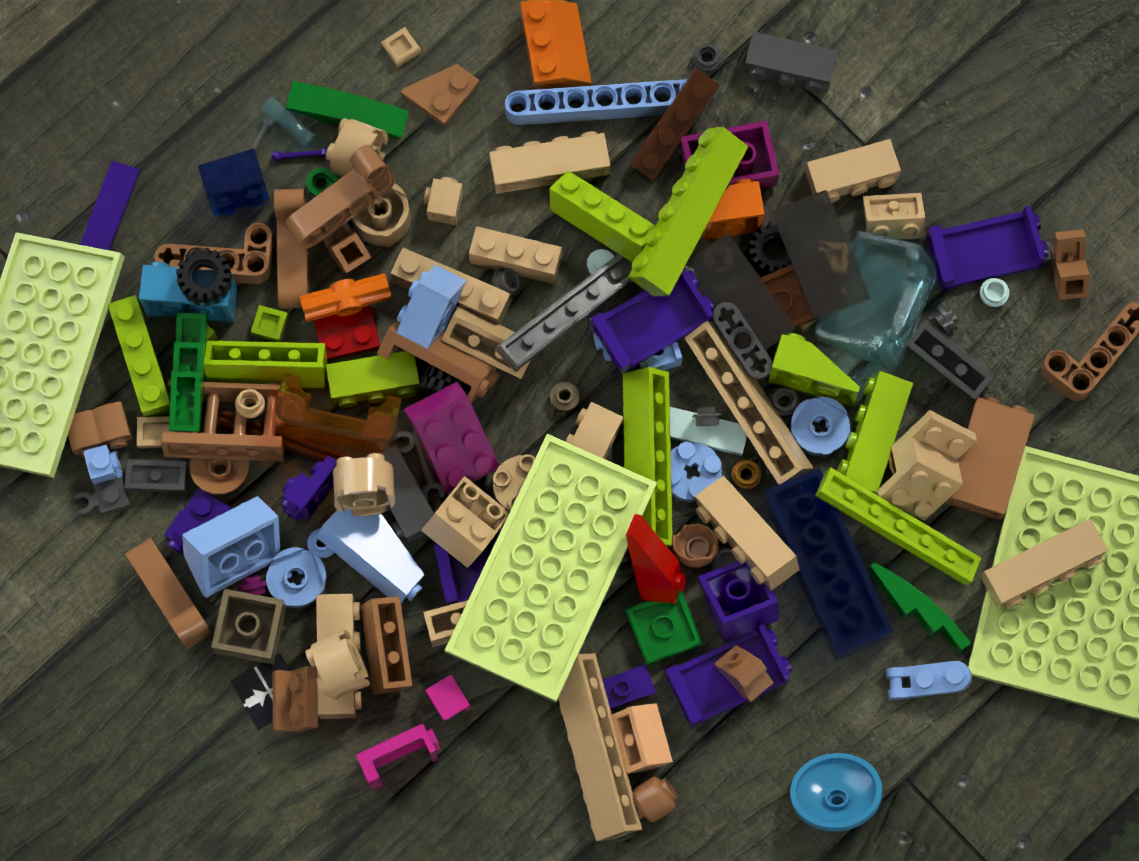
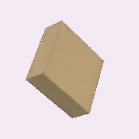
M405 27L381 42L382 47L397 68L421 53V48Z

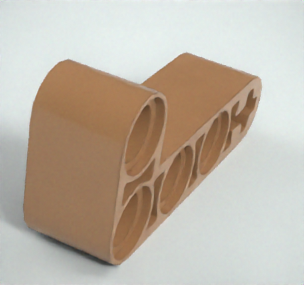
M364 145L352 154L350 158V163L354 168L352 171L295 211L286 220L285 225L303 249H308L319 243L386 194L394 186L395 179L371 145Z
M304 188L274 189V210L277 220L279 309L302 308L299 296L309 294V251L299 245L285 225L289 216L307 203Z
M254 223L246 230L244 249L163 244L158 247L154 255L155 262L163 263L167 262L169 257H173L174 260L170 261L169 267L180 268L179 262L181 259L183 260V257L185 261V255L188 252L192 255L195 253L194 249L199 248L200 252H203L204 248H209L210 252L216 250L227 261L235 262L234 266L230 269L235 283L262 284L271 275L274 239L270 228L266 224ZM258 235H265L267 237V240L262 244L252 242ZM254 263H262L264 265L263 269L259 272H251L249 270ZM209 267L199 268L201 270H210Z
M1133 302L1125 306L1080 362H1077L1061 350L1051 351L1041 365L1040 372L1042 377L1067 398L1073 401L1086 399L1138 336L1139 303ZM1135 316L1137 320L1132 323L1129 329L1124 327L1128 319ZM1108 337H1118L1121 340L1122 345H1112L1109 342ZM1090 359H1101L1104 364V367H1094L1091 364ZM1049 362L1060 363L1063 371H1053L1049 367ZM1076 379L1083 381L1086 385V390L1076 389L1072 381Z
M151 537L125 553L186 650L212 634Z

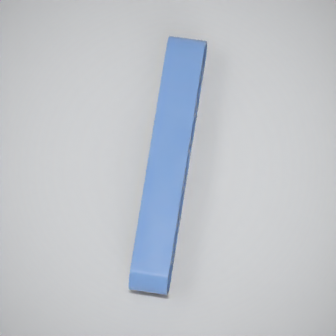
M687 79L515 91L510 93L505 99V114L507 120L514 125L662 116ZM665 94L670 99L667 102H659L655 97ZM636 96L641 101L638 104H630L626 99ZM602 98H607L612 103L609 106H601L597 102ZM573 100H579L583 105L580 108H572L569 106V103ZM550 102L554 105V108L543 110L540 108V105ZM521 104L525 107V110L514 112L511 110V107Z

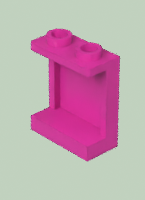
M420 724L357 754L356 757L373 791L383 786L376 769L422 747L427 749L432 762L438 760L436 752L441 749L433 730L426 731L424 725Z

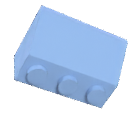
M258 496L182 534L184 557L205 598L270 565L275 555L280 552L278 515Z

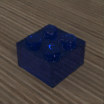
M254 148L198 165L214 216H228L235 213L238 208L245 206L249 208L262 205L264 200L269 199Z

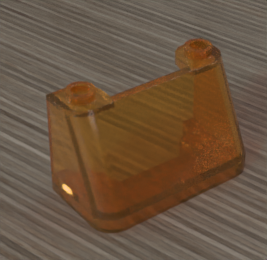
M289 374L284 375L275 405L276 427L282 434L369 454L380 453L391 447L402 401L401 398L387 396L381 406L377 408L370 407L367 420L309 408L311 394L305 393L301 389L299 384L300 377Z

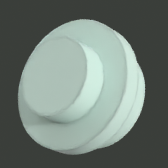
M605 249L592 252L587 259V268L592 275L613 259L614 255Z
M991 278L982 284L980 298L987 306L1000 307L1008 300L1009 288L1003 280Z

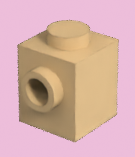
M442 177L441 180L433 178L432 187L426 188L424 204L428 205L426 212L429 221L451 225L457 224L463 195L462 183H458L456 179L450 177Z

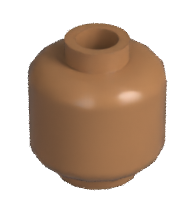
M655 776L637 786L632 792L639 819L645 817L651 822H657L672 812L676 806L675 800L678 798L674 788L666 778L661 780Z

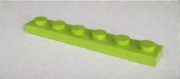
M829 468L825 472L815 496L967 586L973 581L981 557L835 469Z

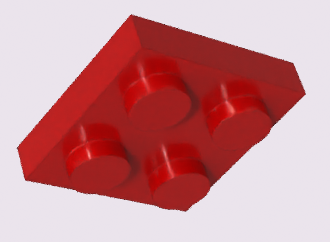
M371 305L362 307L361 311L349 316H338L335 314L314 320L319 343H325L327 361L371 352L380 348Z

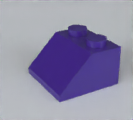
M738 561L698 576L710 617L723 642L756 630L761 624L766 626L779 620L778 600L773 591H770L764 583L758 584L750 573L751 568L746 563L741 564Z

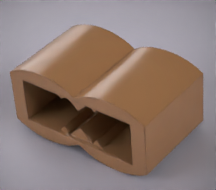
M121 401L106 404L93 410L75 413L68 432L72 452L76 456L81 455V458H85L83 453L85 450L103 445L110 447V450H116L127 446V442L133 440L125 407Z

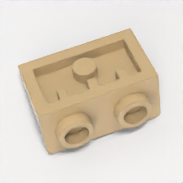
M921 193L863 196L866 241L917 239L924 237L925 212Z

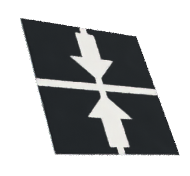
M281 653L276 655L274 665L261 663L230 681L258 730L273 722V671H290Z

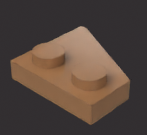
M455 64L403 88L401 96L439 124L446 127L480 85V80L460 65Z

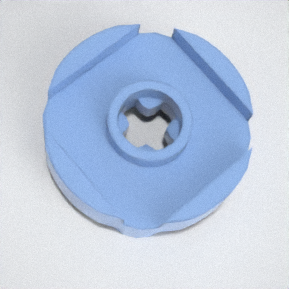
M826 396L803 401L795 409L791 419L792 436L802 451L813 456L828 457L832 453L837 452L846 443L850 433L849 418L845 408L838 401ZM821 420H825V427L828 431L815 432V426L812 423L814 421L819 423Z
M683 442L671 450L672 495L675 498L684 502H695V496L722 477L721 461L708 446L696 442ZM693 465L697 466L700 476H693L692 479H688L686 477L687 472L684 469Z
M293 547L275 555L267 570L266 581L272 597L284 600L286 608H304L316 602V595H323L327 574L323 562L316 554L303 548ZM297 570L298 574H305V578L301 580L300 585L288 582V579L292 577L291 572Z

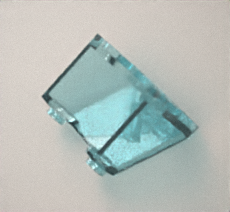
M858 231L855 240L852 241L849 247V256L855 265V269L844 295L848 306L838 310L835 315L828 314L820 318L816 324L814 335L823 343L879 366L894 370L902 361L908 347L906 342L913 335L936 278V266L921 245Z

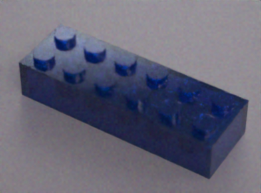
M818 468L765 490L763 501L780 538L797 556L799 571L796 574L833 657L837 661L891 638L894 630L839 509L815 496L824 477L821 469Z

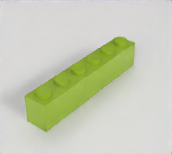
M723 126L709 128L701 134L695 153L689 157L685 164L686 170L681 179L672 188L673 194L659 212V220L656 226L646 236V244L642 252L632 262V270L628 278L654 297L670 295L748 148V145Z
M645 367L623 373L624 468L657 482V486L642 517L667 547L673 546L669 372Z

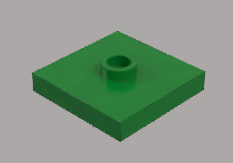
M682 592L679 593L676 603L645 601L624 610L646 666L703 645Z

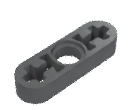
M730 302L720 303L714 309L713 318L721 334L751 378L755 380L767 378L771 373L772 360L737 306ZM723 309L727 312L733 311L735 313L732 315V320L736 326L740 322L743 324V327L736 328L730 335L726 333V331L731 330L726 320L719 321L722 317L721 310ZM739 333L748 334L752 339L751 345L746 349L737 348L734 344L736 335ZM755 347H758L760 350L754 352L760 362L763 360L767 362L764 365L765 372L760 373L758 370L754 372L751 370L754 363L750 356L746 360L742 357L751 353Z

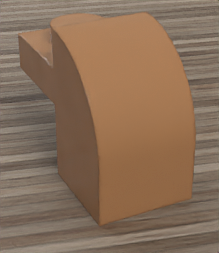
M347 222L322 240L332 259L345 273L350 272L371 258L359 236L351 230Z
M1084 229L1055 232L1054 248H1051V266L1059 300L1089 296L1090 273L1085 261L1086 234Z

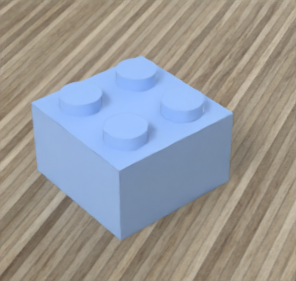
M437 265L429 272L424 271L419 280H415L409 289L407 296L411 297V300L407 306L404 305L397 317L400 325L396 333L428 349L445 331L467 280Z

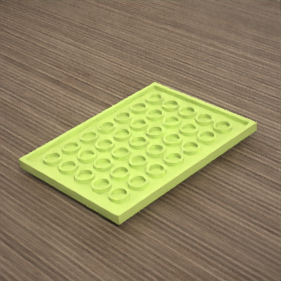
M1025 446L1004 515L992 567L1089 519L1093 521L1108 551L1102 557L1103 562L1088 570L1086 566L1075 570L1077 575L1062 583L1057 579L1049 583L1050 588L1036 596L1031 592L1022 597L1024 600L1022 603L1010 609H1007L1006 605L997 609L986 589L967 667L970 669L972 676L1139 721V476Z

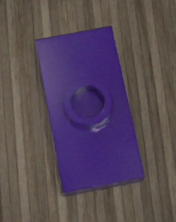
M646 664L603 679L610 710L656 694Z

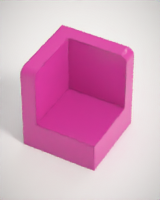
M452 675L447 676L425 690L430 702L436 707L444 721H447L463 710L465 712L471 710L469 702Z

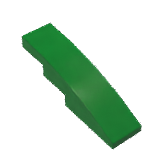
M296 81L291 82L285 105L286 110L339 127L340 122L344 118L348 120L354 119L384 130L388 137L400 140L403 137L409 113L408 110L366 97Z
M177 313L176 342H174L173 371H171L169 431L200 432L208 314Z
M877 563L870 566L868 573L902 620L913 613L930 638L940 631L957 655L968 649L971 642L952 619L928 596Z

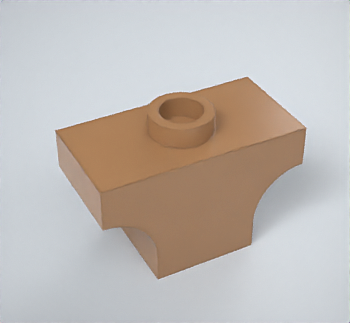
M735 645L714 663L718 671L726 677L738 694L750 702L774 683L767 674V668L763 662L738 645Z

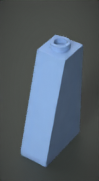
M344 508V513L336 510L324 523L316 538L387 597L400 596L402 603L406 598L411 601L421 590L422 587L418 583L424 576V573L382 514L353 516L352 510Z

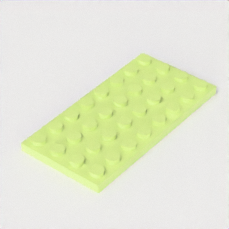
M15 233L0 278V467L54 478L109 308L108 304L111 302L125 258L121 253Z
M547 434L445 648V652L557 702L627 551L626 533L634 514L643 516L657 486V482Z

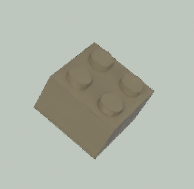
M224 589L211 646L214 653L274 665L287 607L284 600Z

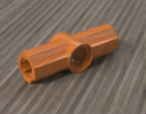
M385 273L357 281L354 279L340 280L331 284L328 289L299 296L306 322L335 314L338 316H349L361 311L362 307L392 299Z

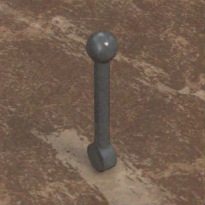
M265 116L263 118V127L247 158L241 161V166L244 169L252 167L251 160L267 130L274 126L273 117Z

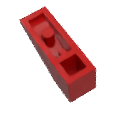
M634 514L626 533V539L640 598L644 601L676 603L678 595L684 591L686 583L685 574L681 573L679 561L643 517L639 514Z

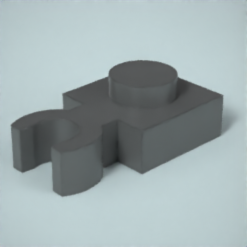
M122 477L93 485L94 494L79 492L74 496L77 502L82 500L88 501L86 508L78 510L79 515L83 517L91 515L96 508L100 509L101 515L131 508Z

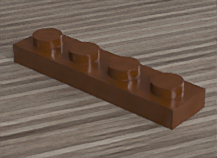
M695 68L629 164L651 180H654L681 142V137L686 135L720 84Z

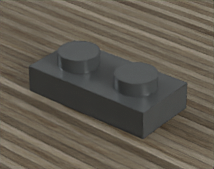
M127 459L125 490L186 493L188 464L186 461Z

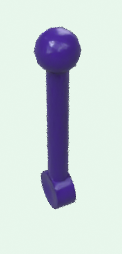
M328 148L317 151L290 153L274 151L271 157L275 162L288 158L326 157Z

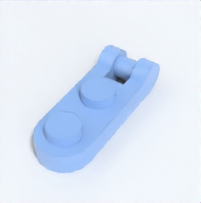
M960 661L885 669L886 679L890 680L889 700L958 693L965 691L972 682L970 669ZM910 677L911 687L902 688L901 678Z

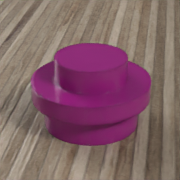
M260 575L243 578V584L237 586L238 591L260 595L266 593L265 586L267 581L261 580Z

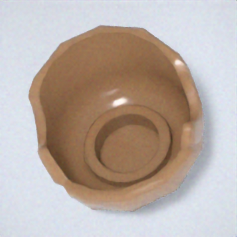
M699 523L683 525L681 530L672 537L674 555L683 565L690 568L706 566L715 558L719 550V542L715 533L710 527Z

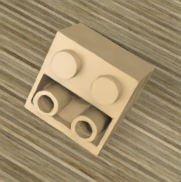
M464 476L421 531L468 568L502 527L510 512Z

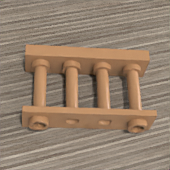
M171 380L168 381L169 394L171 393ZM204 382L203 402H207L204 432H162L161 444L164 457L283 462L282 436H275L278 405H289L287 385L275 382L267 384ZM246 389L256 390L264 397L266 411L263 435H246L247 418L239 415L237 411L235 413L234 432L232 434H216L219 402L235 403L238 395Z

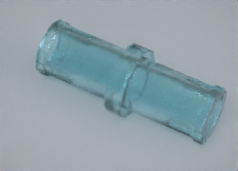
M274 96L270 97L262 106L261 110L267 113L279 125V129L283 133L287 132L303 148H306L315 139L316 134L298 119L299 115L286 110Z

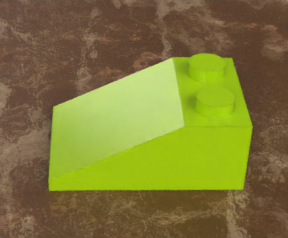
M795 333L781 335L768 383L788 387L816 397H830L840 404L854 407L860 389L859 385L811 342L805 341V337Z

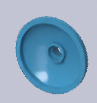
M845 753L825 754L808 761L797 771L790 788L791 803L797 815L810 826L825 831H845L864 824L878 810L883 795L882 782L875 768L864 759Z

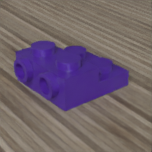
M328 455L324 461L320 459L314 465L310 472L311 478L300 472L296 478L291 477L282 490L284 492L283 501L280 503L286 515L295 521L301 518L306 523L334 487L333 469L337 466L336 460Z
M198 488L185 509L179 511L165 532L164 536L168 540L167 545L174 551L182 554V534L232 508Z

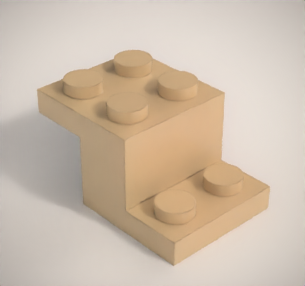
M929 410L891 447L896 473L877 490L878 496L899 509L925 521L963 486L958 459L977 442L975 433Z

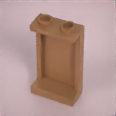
M398 321L388 328L377 352L378 355L388 359L399 348H402L471 386L468 394L471 403L478 396L483 398L488 388L491 389L499 376V373L496 372L497 367L441 341L445 332L427 349L396 333L400 325Z
M985 396L982 399L977 397L967 428L975 433L977 442L958 459L963 486L944 503L1001 521L1006 513L1035 415L1028 413L1029 411L1021 406L1013 405L1007 407L1001 405L1000 401L995 398Z

